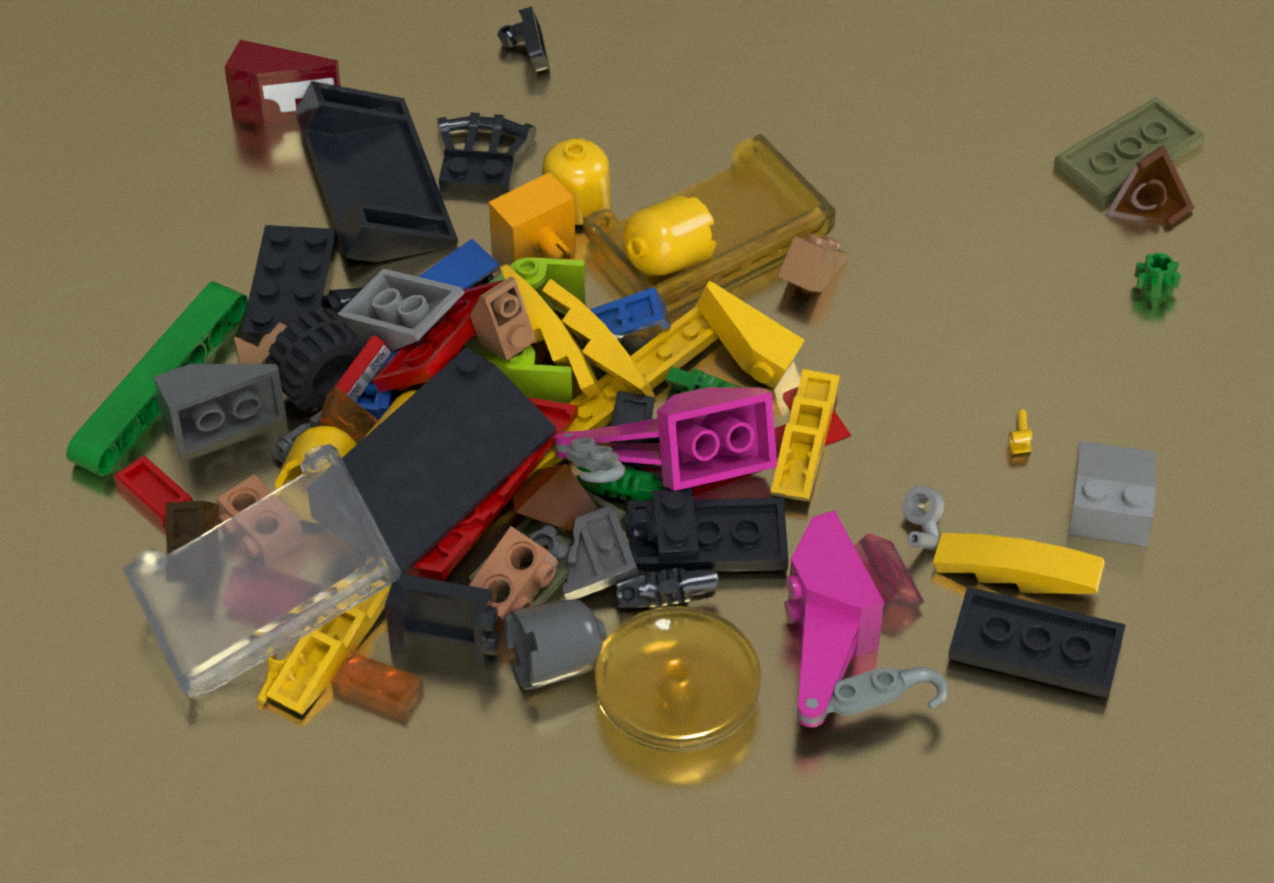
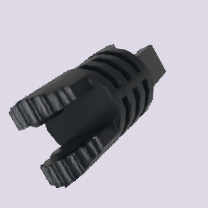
M684 567L648 572L642 576L615 584L616 600L619 608L652 609L689 603L690 596L707 594V592L714 591V588H717V584H719L718 580L720 578L717 577L718 574H715V571L710 569L686 572Z

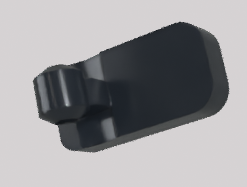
M532 6L521 9L519 14L523 21L513 26L505 25L501 27L497 32L498 38L505 48L514 47L517 43L525 41L529 57L536 72L549 69L550 64L544 37Z

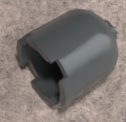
M561 600L510 611V615L504 617L506 649H515L519 665L512 666V670L518 683L524 690L543 687L592 671L600 660L602 643L606 642L607 639L603 621L600 618L596 619L590 608L578 600Z

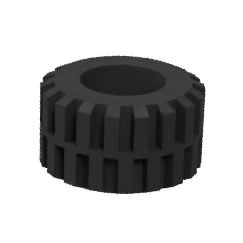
M317 308L313 309L309 314L305 312L299 315L298 319L292 320L283 331H280L276 336V341L271 344L268 350L270 355L266 358L265 364L277 365L282 392L299 409L303 411L308 410L309 412L317 411L319 408L323 410L324 405L335 403L329 397L330 392L367 343L338 313L328 308L323 310Z

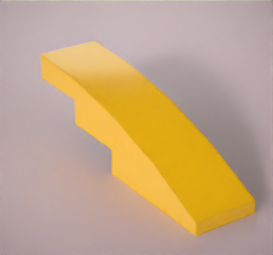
M506 264L500 267L504 279L511 276L516 280L536 338L534 343L545 339L553 362L557 366L572 367L580 389L588 398L602 393L586 356L582 353V350L564 323L536 290L510 266Z
M549 279L541 291L552 304L567 312L562 322L572 334L588 343L582 351L594 366L638 394L655 397L638 365L608 327L578 298L552 279Z
M806 369L802 370L797 396H794L789 422L786 423L771 487V495L809 502L840 384V375Z
M941 533L933 565L937 573H975L978 583H1016L1020 593L1097 594L1105 561L1103 557L1021 538L986 534Z
M357 569L340 599L332 598L315 628L310 626L306 628L266 696L303 715L335 678L369 632L385 607L391 585Z

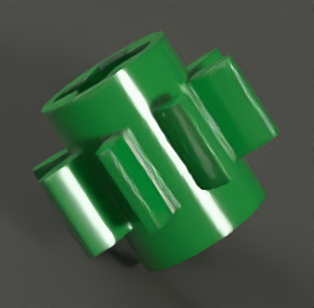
M1164 253L1146 254L1145 263L1137 262L1134 274L1138 278L1136 288L1142 289L1149 297H1168L1171 287L1178 288L1180 284L1179 262H1174L1169 255Z

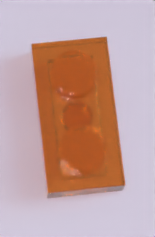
M351 650L331 680L333 691L404 719L424 688L423 678Z

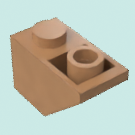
M809 233L807 238L794 236L778 277L806 290L822 292L846 262L849 253L839 249L840 242L824 235L818 236Z
M508 277L480 296L470 317L482 347L508 360L536 341L515 278Z

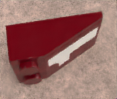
M241 39L224 66L232 118L263 125L298 121L295 111L311 81L341 86L338 60Z

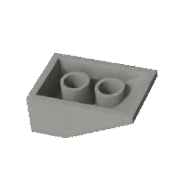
M383 268L338 314L366 342L369 341L371 336L375 335L393 351L417 342L464 294L462 287Z
M1079 441L1068 535L1147 547L1154 516L1156 495V452Z

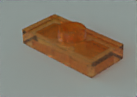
M336 387L327 392L319 422L324 426L336 427L348 433L358 444L366 437L378 422V419Z

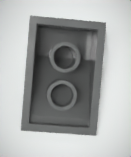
M188 364L153 377L163 426L179 458L286 419L280 374L276 364Z

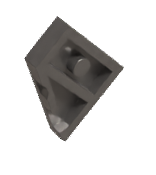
M613 504L575 519L573 530L575 540L570 548L568 557L569 573L567 583L563 584L562 589L566 600H575L639 576Z

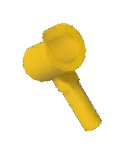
M1021 409L1017 412L1018 431H1012L1008 434V443L1012 454L1031 452L1032 449L1030 441L1032 440L1033 432L1027 427L1026 410Z
M272 647L268 650V674L256 698V702L264 705L268 699L266 694L291 655L290 651L285 659L277 660V647Z

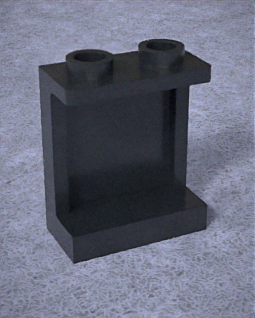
M400 573L395 574L385 603L390 652L407 655L412 636L475 647L476 666L485 668L489 654H496L500 638V632L494 630L497 623L498 608L492 606L491 589Z

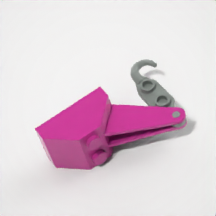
M708 387L676 394L657 410V419L556 434V456L567 458L576 467L589 469L590 473L581 472L579 476L580 479L592 483L612 482L622 478L625 473V467L621 462L662 465L663 486L673 491L777 467L772 392L762 388ZM659 437L660 443H602Z
M836 511L812 517L791 557L790 576L786 577L789 595L788 600L784 602L788 620L791 624H797L803 636L799 696L797 701L798 721L804 726L816 727L824 722L827 714L830 712L843 716L855 715L892 703L910 687L921 682H929L937 689L936 697L928 702L929 708L941 705L947 698L948 684L943 675L932 668L914 667L907 670L878 668L842 680L852 655L859 656L879 649L884 601Z

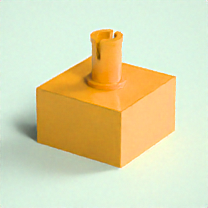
M550 172L489 202L492 253L503 265L507 264L510 266L516 260L525 257L574 260L575 254L572 249L576 248L574 197Z

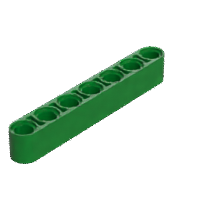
M214 281L207 284L75 433L67 447V460L97 475H107L161 414L153 377L188 364H204L244 317L248 304L247 295Z

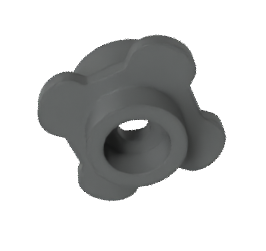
M544 526L529 537L542 547L549 546L548 551L557 560L566 558L569 553L568 545L560 542L556 536L557 531L552 526Z

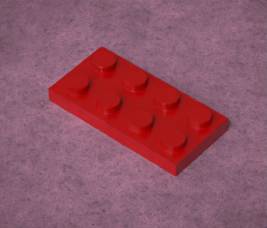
M503 280L463 290L464 294L417 342L401 347L374 377L373 382L380 392L392 389L402 391L415 384L427 383L463 350L462 347L469 339L477 335L470 314L480 296Z

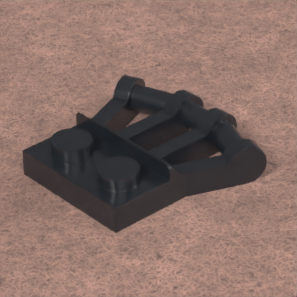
M471 112L470 116L449 120L446 117L437 118V128L444 149V158L439 176V190L504 195L510 192L515 164L533 142L536 135V127L528 123L521 125L505 119L504 115L495 114L494 117H481L480 113ZM468 130L464 149H455L450 133ZM480 130L492 131L488 151L476 150ZM503 133L517 138L506 153L500 152Z

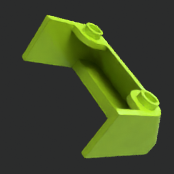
M525 257L516 260L510 265L518 275L536 290L547 304H552V302L541 290L549 279H552L585 305V260ZM501 272L488 283L504 281L503 273ZM477 335L468 340L467 348L495 364L526 397L566 404L573 401L572 367L535 365V350L531 345L510 359L505 360L482 347Z

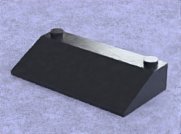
M311 81L295 113L345 257L355 260L381 262L456 246L459 240L405 99Z
M466 347L308 488L312 518L393 573L406 574L557 432L556 426L495 364Z

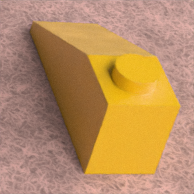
M711 281L706 285L696 304L698 310L740 368L751 375L756 381L774 390L805 340Z

